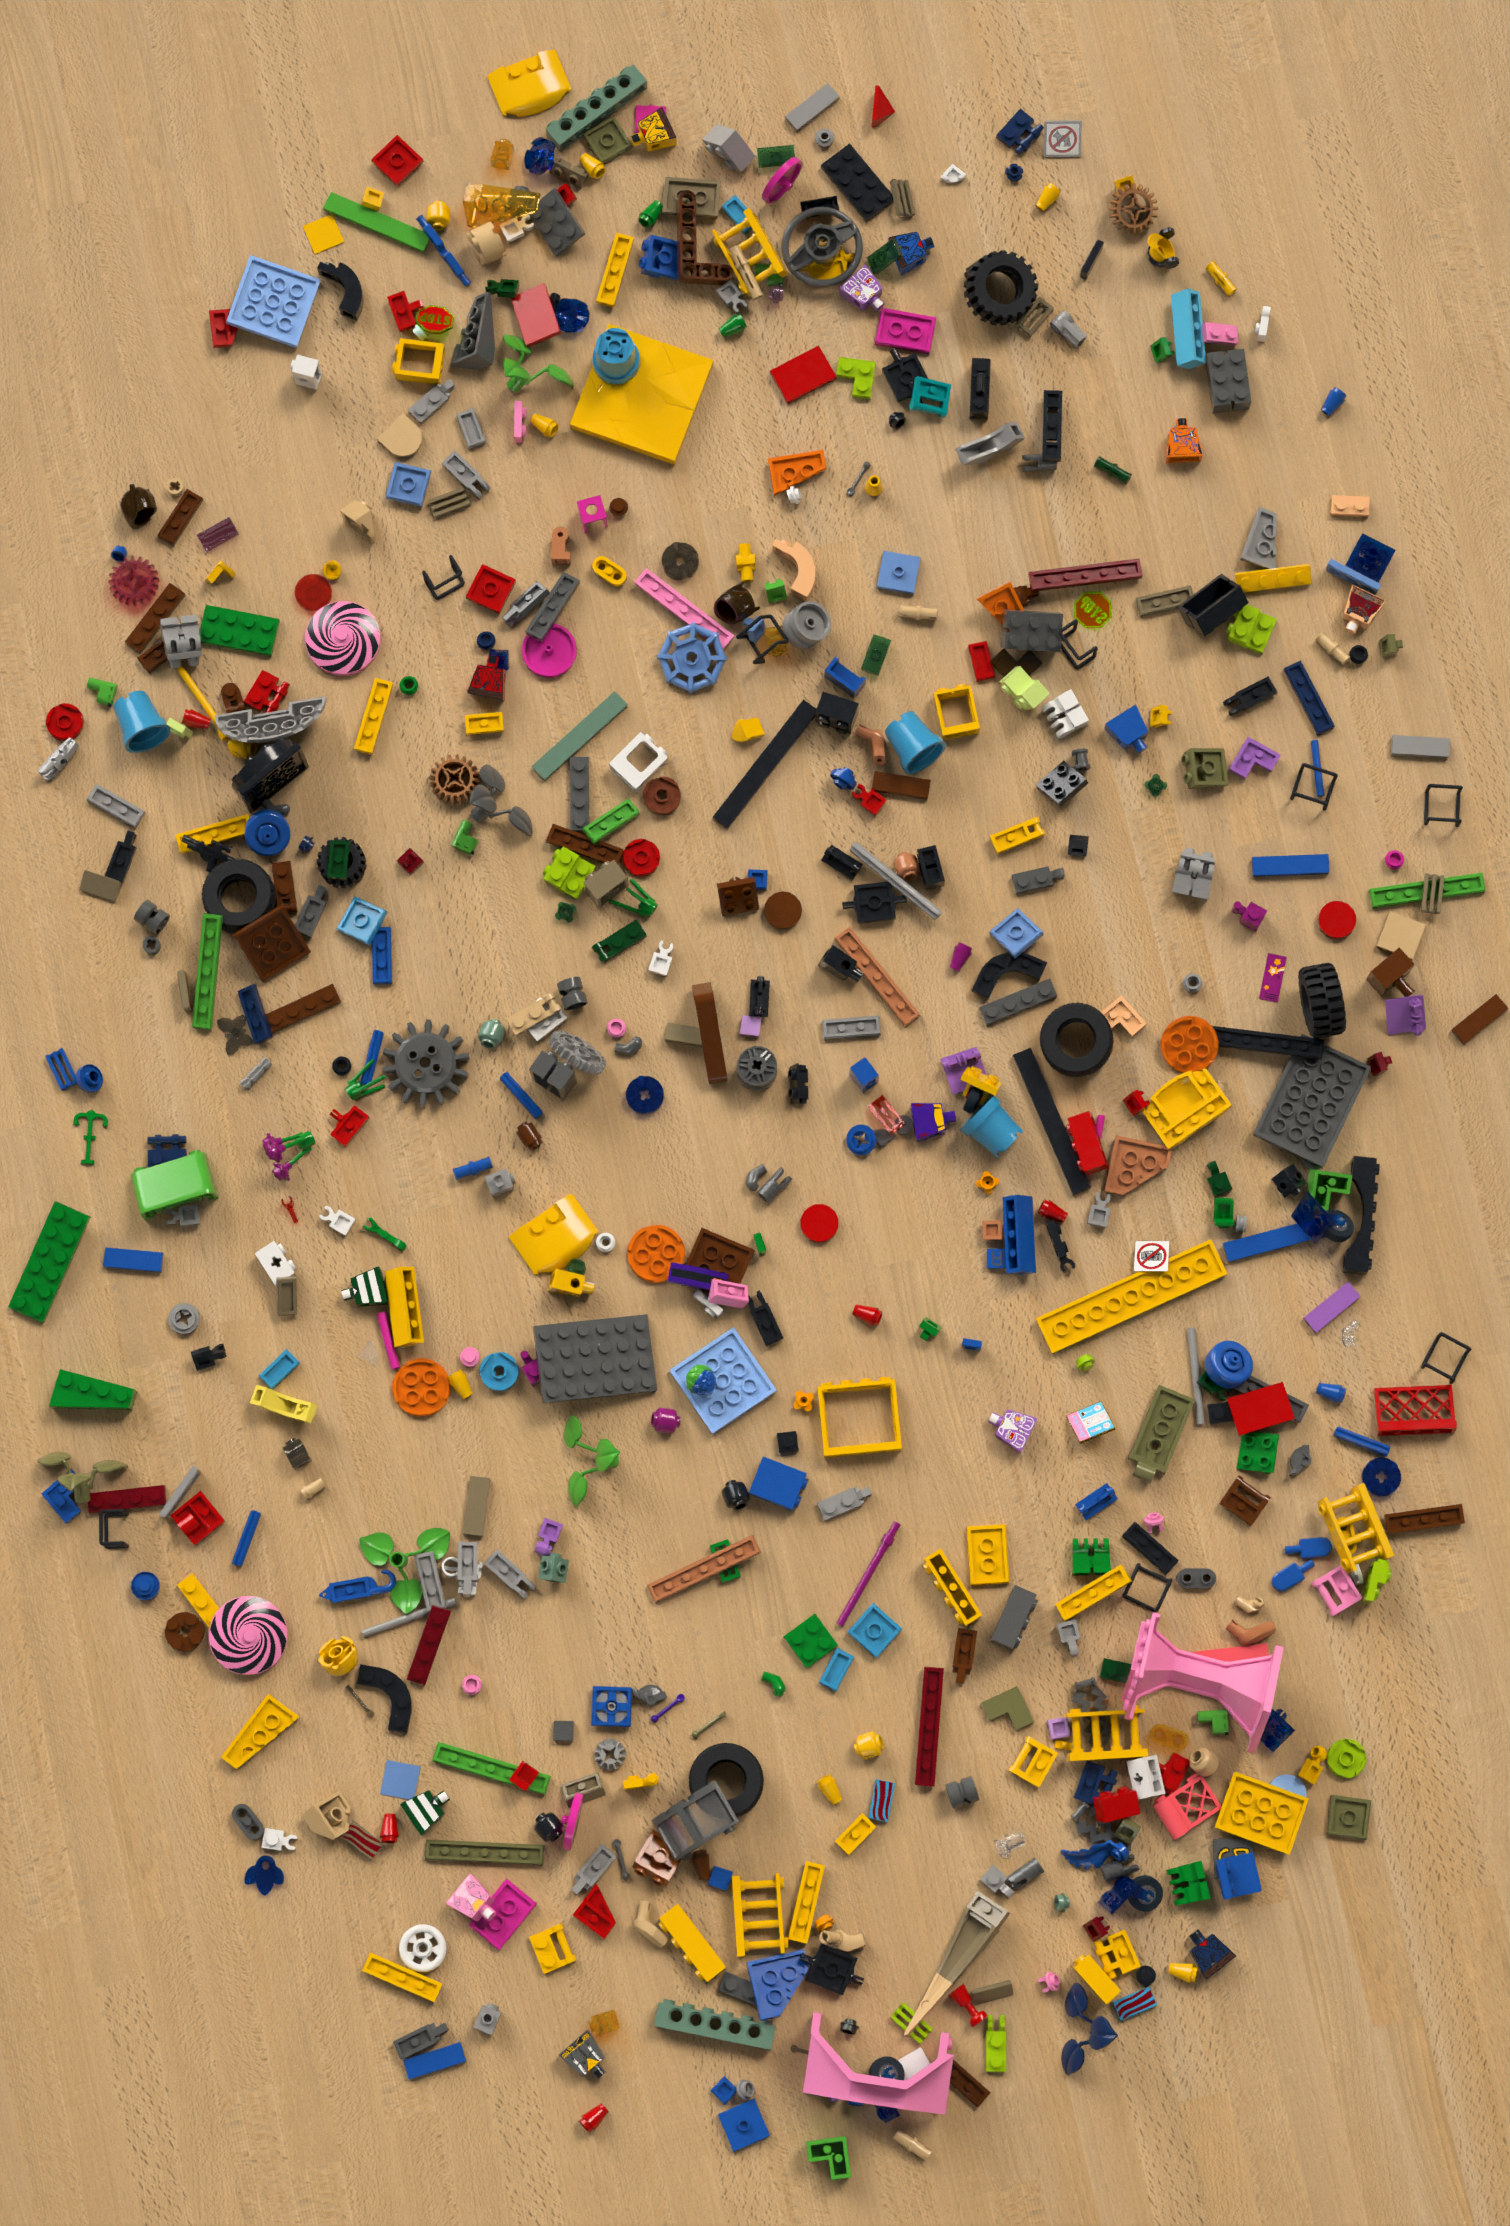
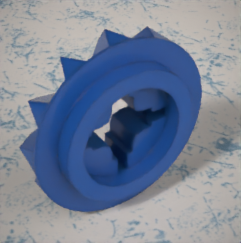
M860 1124L849 1130L846 1142L848 1148L853 1153L866 1155L871 1153L876 1147L877 1138L875 1131L869 1126ZM863 1134H865L864 1139L867 1140L866 1142L868 1143H862L860 1145V1140L855 1136L861 1137L863 1136Z

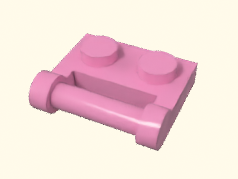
M1341 1565L1312 1582L1314 1588L1318 1589L1329 1607L1331 1616L1336 1615L1362 1599L1351 1578ZM1328 1580L1341 1601V1605L1337 1606L1323 1584L1325 1581Z

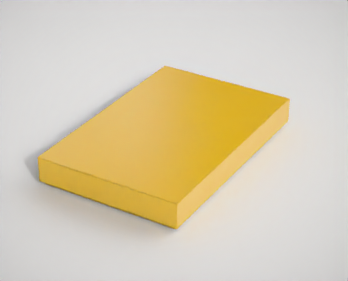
M1006 1524L966 1527L970 1586L1010 1583Z

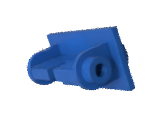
M1106 1483L1076 1503L1075 1506L1084 1519L1088 1520L1118 1498L1113 1488Z

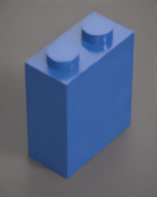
M763 1456L749 1495L793 1511L794 1507L798 1508L802 1498L799 1496L801 1489L805 1490L809 1479L806 1478L807 1473Z

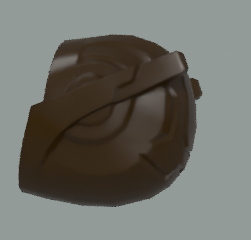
M130 484V490L123 495L120 501V508L129 526L132 529H137L151 520V516L156 513L157 507L149 489L135 487L134 484Z
M744 581L726 590L714 603V613L721 621L735 624L753 615L755 611L760 609V606L755 607L753 597L749 591L742 587Z

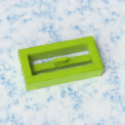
M903 2002L891 2015V2018L906 2031L907 2026L896 2016L899 2014L910 2023L911 2019L901 2010L905 2008L912 2016H914L915 2012ZM924 2020L920 2023L927 2029L925 2032L918 2026L915 2028L922 2035L920 2038L913 2032L909 2034L919 2044L933 2030Z

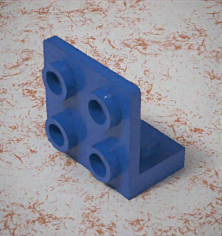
M1251 1852L1214 1860L1223 1900L1262 1891L1254 1853Z

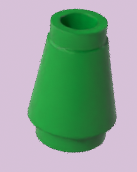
M654 200L653 203L639 214V223L645 228L654 226L663 205L659 201Z
M741 314L731 317L718 329L723 338H725L726 336L744 331L747 325Z

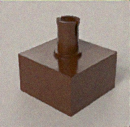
M1399 947L1369 973L1366 980L1380 996L1396 986L1404 997H1409L1415 990L1404 978L1410 973L1415 964Z

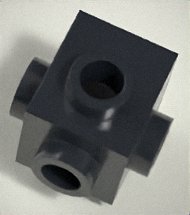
M1294 1164L1283 1169L1271 1179L1284 1198L1291 1194L1293 1197L1302 1191L1301 1187L1307 1183Z

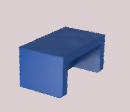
M836 656L824 670V677L853 698L858 695L866 684L865 677L859 678L839 663V658Z
M864 1057L850 1067L849 1075L862 1093L878 1083L879 1075L867 1058Z

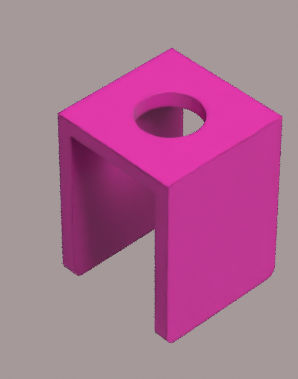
M600 495L577 501L578 513L584 533H587L586 524L603 520L605 528L608 527L607 516ZM589 505L597 507V512L594 515L586 512Z

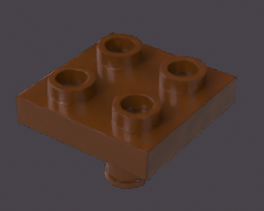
M735 877L736 880L731 878L729 882L717 884L722 916L760 910L754 877L745 879Z

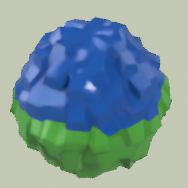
M704 1364L693 1366L686 1375L687 1388L691 1393L698 1395L711 1393L716 1385V1377L712 1369Z

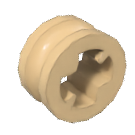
M172 478L167 482L166 487L171 496L179 497L183 494L184 485L180 479ZM173 484L176 485V486L179 484V486H178V487H179V490H178V491H176L175 489H174V490H171V489H173V488H172V485H173Z

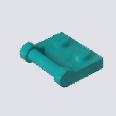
M919 376L915 377L909 409L913 411L921 410L945 418L948 412L951 384ZM920 398L941 402L940 407L920 403Z

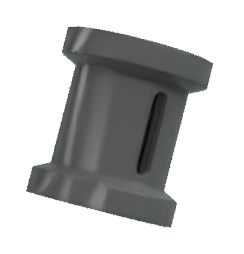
M1082 748L1072 751L1075 761L1074 769L1077 772L1086 771L1091 768L1087 759L1088 749Z

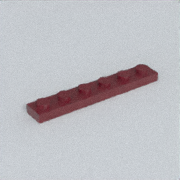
M1139 558L1031 571L1028 573L1031 592L1142 579L1143 576Z
M924 1667L915 1785L935 1787L944 1668Z

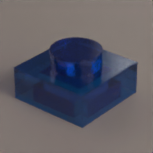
M490 649L489 655L499 657L497 668L509 670V650Z

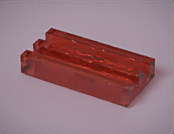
M883 1095L867 1106L891 1136L896 1130H900L902 1125H906V1122ZM881 1101H883V1103L898 1119L899 1122L897 1124L886 1112V1110L880 1105ZM875 1106L878 1107V1109L883 1113V1115H884V1116L888 1119V1121L893 1125L892 1128H890V1127L888 1126V1124L883 1120V1118H882V1117L878 1114V1112L874 1109Z

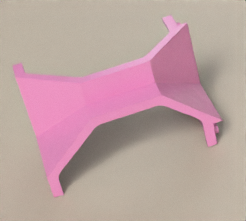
M1153 1612L1150 1620L1147 1619L1146 1622L1141 1621L1131 1670L1120 1700L1124 1701L1123 1710L1126 1711L1124 1719L1132 1721L1136 1701L1139 1698L1164 1687H1174L1217 1699L1249 1735L1247 1752L1255 1754L1271 1713L1284 1647L1276 1645L1273 1654L1269 1656L1225 1662L1176 1648L1156 1628L1161 1614Z
M813 2013L803 2093L945 2115L954 2054L947 2053V2050H951L953 2040L952 2037H949L948 2032H941L938 2057L933 2063L907 2080H896L853 2072L821 2036L820 2029L823 2013Z

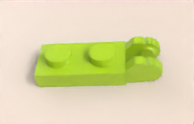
M988 2015L986 2072H1006L1005 2015H1000L999 2017L1000 2031H992L993 2017Z

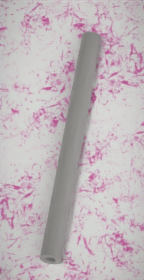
M1187 1328L1197 1425H1203L1205 1421L1201 1386L1196 1382L1200 1378L1195 1328Z
M454 1598L445 1601L447 1608L456 1605ZM426 1608L364 1629L362 1634L365 1638L427 1616L429 1613H427Z

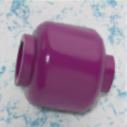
M658 1408L656 1412L652 1413L651 1427H654L656 1432L672 1434L676 1428L680 1427L681 1418L677 1416L676 1410Z

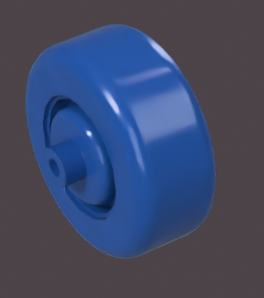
M264 809L257 811L246 822V843L258 855H277L287 847L290 841L289 823L281 813L275 810Z
M1227 1340L1219 1342L1208 1352L1205 1359V1368L1208 1376L1215 1384L1223 1388L1232 1389L1241 1386L1251 1376L1253 1360L1243 1345Z

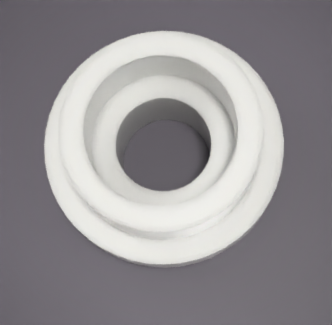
M791 486L787 490L791 504H799L800 499H802L799 488L795 489L794 486Z
M609 1233L600 1234L596 1239L597 1248L602 1252L611 1251L615 1247L614 1237ZM603 1240H609V1245H602Z

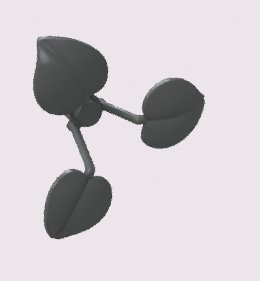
M487 764L481 767V779L492 789L490 792L481 784L473 789L469 805L476 806L471 811L473 819L481 823L487 817L492 819L495 816L508 813L510 822L521 832L531 837L533 833L531 820L528 814L520 807L514 806L512 810L507 809L494 813L497 805L492 795L495 791L502 793L505 789V782L502 775L495 768Z

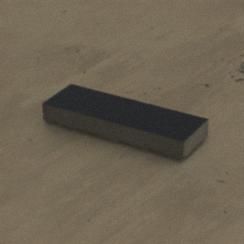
M1136 1522L1122 1535L1128 1543L1165 1576L1179 1561Z

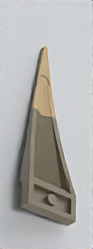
M977 1891L966 1906L946 1954L923 2000L904 2032L905 2037L909 2036L999 1933L1000 1927L1010 1915L1006 1909L981 1892Z

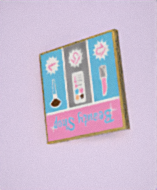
M1102 1401L1066 1415L1080 1444L1116 1430Z

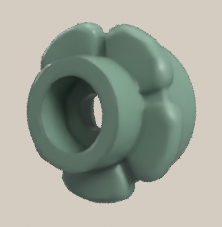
M1061 1893L1060 1895H1055L1054 1907L1056 1911L1064 1913L1069 1908L1070 1901L1069 1897Z

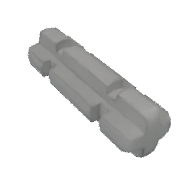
M266 1057L263 1058L260 1064H257L247 1074L248 1077H244L240 1081V1085L248 1090L252 1083H255L265 1073V1070L272 1066V1063Z

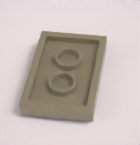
M665 177L663 215L677 216V200L684 190H690L696 196V217L718 219L721 181ZM682 198L684 203L690 204L688 198Z

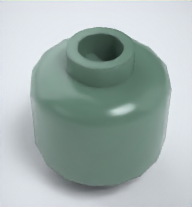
M496 1019L483 1022L478 1034L481 1045L489 1049L500 1046L505 1034V1028Z

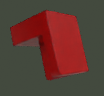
M522 1760L509 1781L527 1792L538 1776L539 1771Z

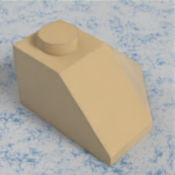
M354 500L341 510L344 523L374 544L376 537L371 507L364 501L360 503L358 500Z
M339 1790L313 1805L302 1814V1817L312 1832L334 1840L349 1830L347 1820L351 1806Z

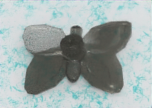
M245 1015L238 1016L234 1020L230 1018L217 1020L218 1027L223 1032H228V1034H225V1038H230L226 1043L228 1055L236 1053L241 1045L249 1046L253 1044L252 1038L245 1034L246 1029H243L246 1023Z

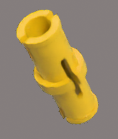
M1215 261L1210 262L1205 267L1215 279V284L1219 285L1228 297L1237 291V288L1228 279V274L1226 272L1223 273Z

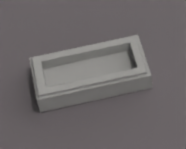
M474 408L456 414L468 449L486 444Z

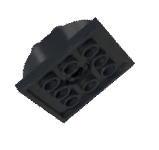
M281 738L270 746L268 744L264 745L259 750L260 753L255 757H249L244 762L245 766L231 779L233 781V790L242 799L249 813L254 812L261 806L264 800L270 799L309 768L302 748L297 742L294 744L291 739Z

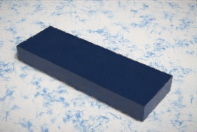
M256 984L237 991L254 1044L258 1045L273 1038Z

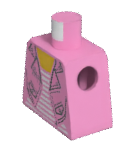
M472 1874L466 1877L446 1902L452 1908L475 1921H479L482 1916L486 1920L491 1921L496 1915V1911L490 1907L494 1902V1898Z

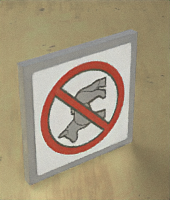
M1082 120L1045 121L1044 157H1081Z

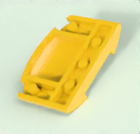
M556 50L538 52L536 56L507 67L502 66L487 75L503 116H507V113L517 115V117L541 113L558 104L565 93L571 91V86Z
M1207 1069L1197 1072L1188 1071L1174 1077L1160 1087L1150 1098L1147 1110L1144 1108L1143 1114L1168 1149L1185 1142V1139L1214 1119L1221 1117L1232 1107V1104Z
M570 1194L527 1224L522 1225L509 1236V1239L534 1275H539V1273H551L555 1269H562L576 1261L590 1247L598 1230L574 1195Z

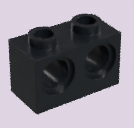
M936 845L917 849V858L925 890L943 887L945 879Z

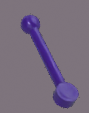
M679 1694L676 1700L657 1715H653L651 1721L656 1723L658 1718L678 1702H683L685 1699L684 1695Z

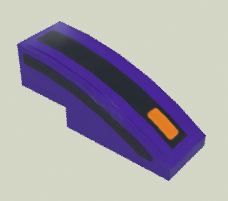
M671 1262L668 1283L710 1291L713 1279L728 1282L729 1274Z

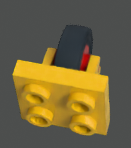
M967 1067L960 1079L967 1083L962 1094L967 1099L963 1110L972 1114L977 1104L983 1105L989 1093L996 1096L1002 1085V1082L999 1081L1000 1079L991 1074L989 1076L983 1074L982 1070L977 1067Z

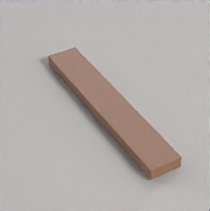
M850 927L835 937L834 940L847 955L857 961L856 967L863 972V976L905 1027L920 1017V1013Z
M751 1535L647 1586L655 1603L762 1552L754 1535Z

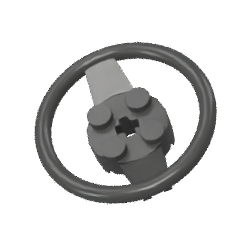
M815 207L798 214L788 224L783 234L781 250L785 265L798 280L815 287H830L845 281L855 272L862 258L863 241L857 225L846 214L833 208ZM822 214L834 216L844 222L833 226L822 225V223L812 226L806 233L804 244L790 257L789 240L795 227L804 219ZM854 236L856 245L854 259L847 270L839 276L819 280L810 278L799 271L813 262L820 265L833 261L840 253L841 245ZM820 240L827 242L825 247L819 246Z

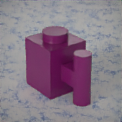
M1236 901L1232 907L1234 914L1242 915L1240 923L1254 931H1257L1267 913L1266 909L1253 902H1250L1246 908L1239 901Z
M522 1351L521 1358L526 1364L522 1367V1370L534 1387L540 1383L537 1358L532 1360L527 1351Z

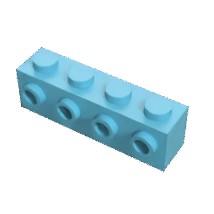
M1187 288L1171 295L1177 366L1192 369L1206 363V354L1202 334L1203 320L1200 292Z

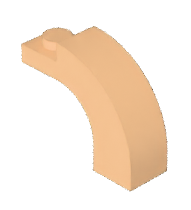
M776 539L772 545V551L792 561L798 570L797 578L791 586V594L806 602L809 600L815 586V565L813 559L800 543L795 542L792 548L788 542Z

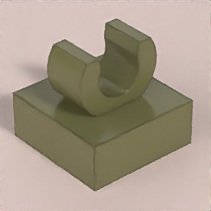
M1387 634L1379 640L1382 658H1389L1397 653L1399 648H1403L1402 640H1395V634Z
M1123 1818L1113 1835L1131 1845L1141 1826L1127 1818Z

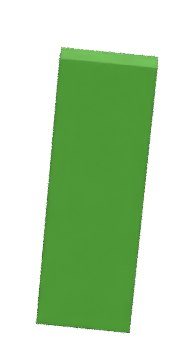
M628 798L584 827L583 832L595 845L639 816L640 812Z

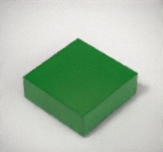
M761 1233L753 1234L759 1256L766 1254V1247Z

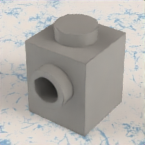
M488 2003L487 2006L482 2005L473 2028L493 2035L502 2012L498 2011L499 2007Z

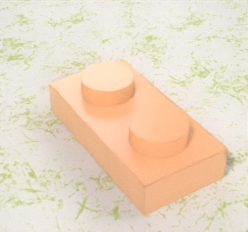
M1332 495L1331 516L1368 517L1370 497Z

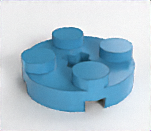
M504 1352L492 1353L482 1361L480 1376L483 1383L491 1390L505 1391L516 1383L519 1376V1368L511 1355ZM503 1367L504 1375L495 1376V1368Z

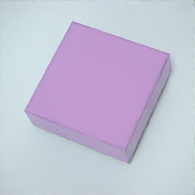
M742 1015L740 1035L759 1037L761 1018Z
M1067 1718L1047 1720L1051 1740L1070 1737Z

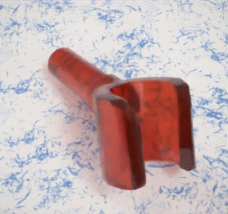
M289 1196L291 1200L289 1204H285L283 1199H281L282 1205L288 1209L293 1222L297 1223L298 1219L293 1209L294 1201L292 1197Z

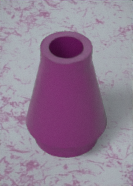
M958 942L957 946L954 947L949 967L960 972L971 956L972 948Z

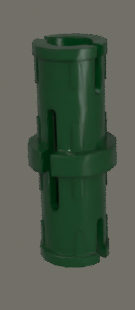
M1101 456L1097 458L1094 467L1107 473V476L1110 478L1114 477L1124 484H1127L1132 476L1131 473L1119 468L1118 464H1112Z

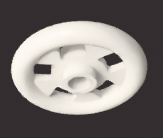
M426 1924L416 1925L408 1929L402 1936L399 1945V1953L403 1963L409 1969L422 1973L436 1969L443 1962L447 1949L442 1933L435 1927ZM424 1932L425 1938L417 1940L416 1934ZM435 1937V1939L438 1942V1945H436L435 1947H433L432 1943L429 1941V1939ZM408 1942L414 1943L413 1952L407 1951ZM423 1944L427 1947L425 1952L419 1950V1947ZM434 1952L437 1956L431 1962L427 1959V1957H429L431 1953ZM415 1956L423 1959L421 1964L413 1962Z

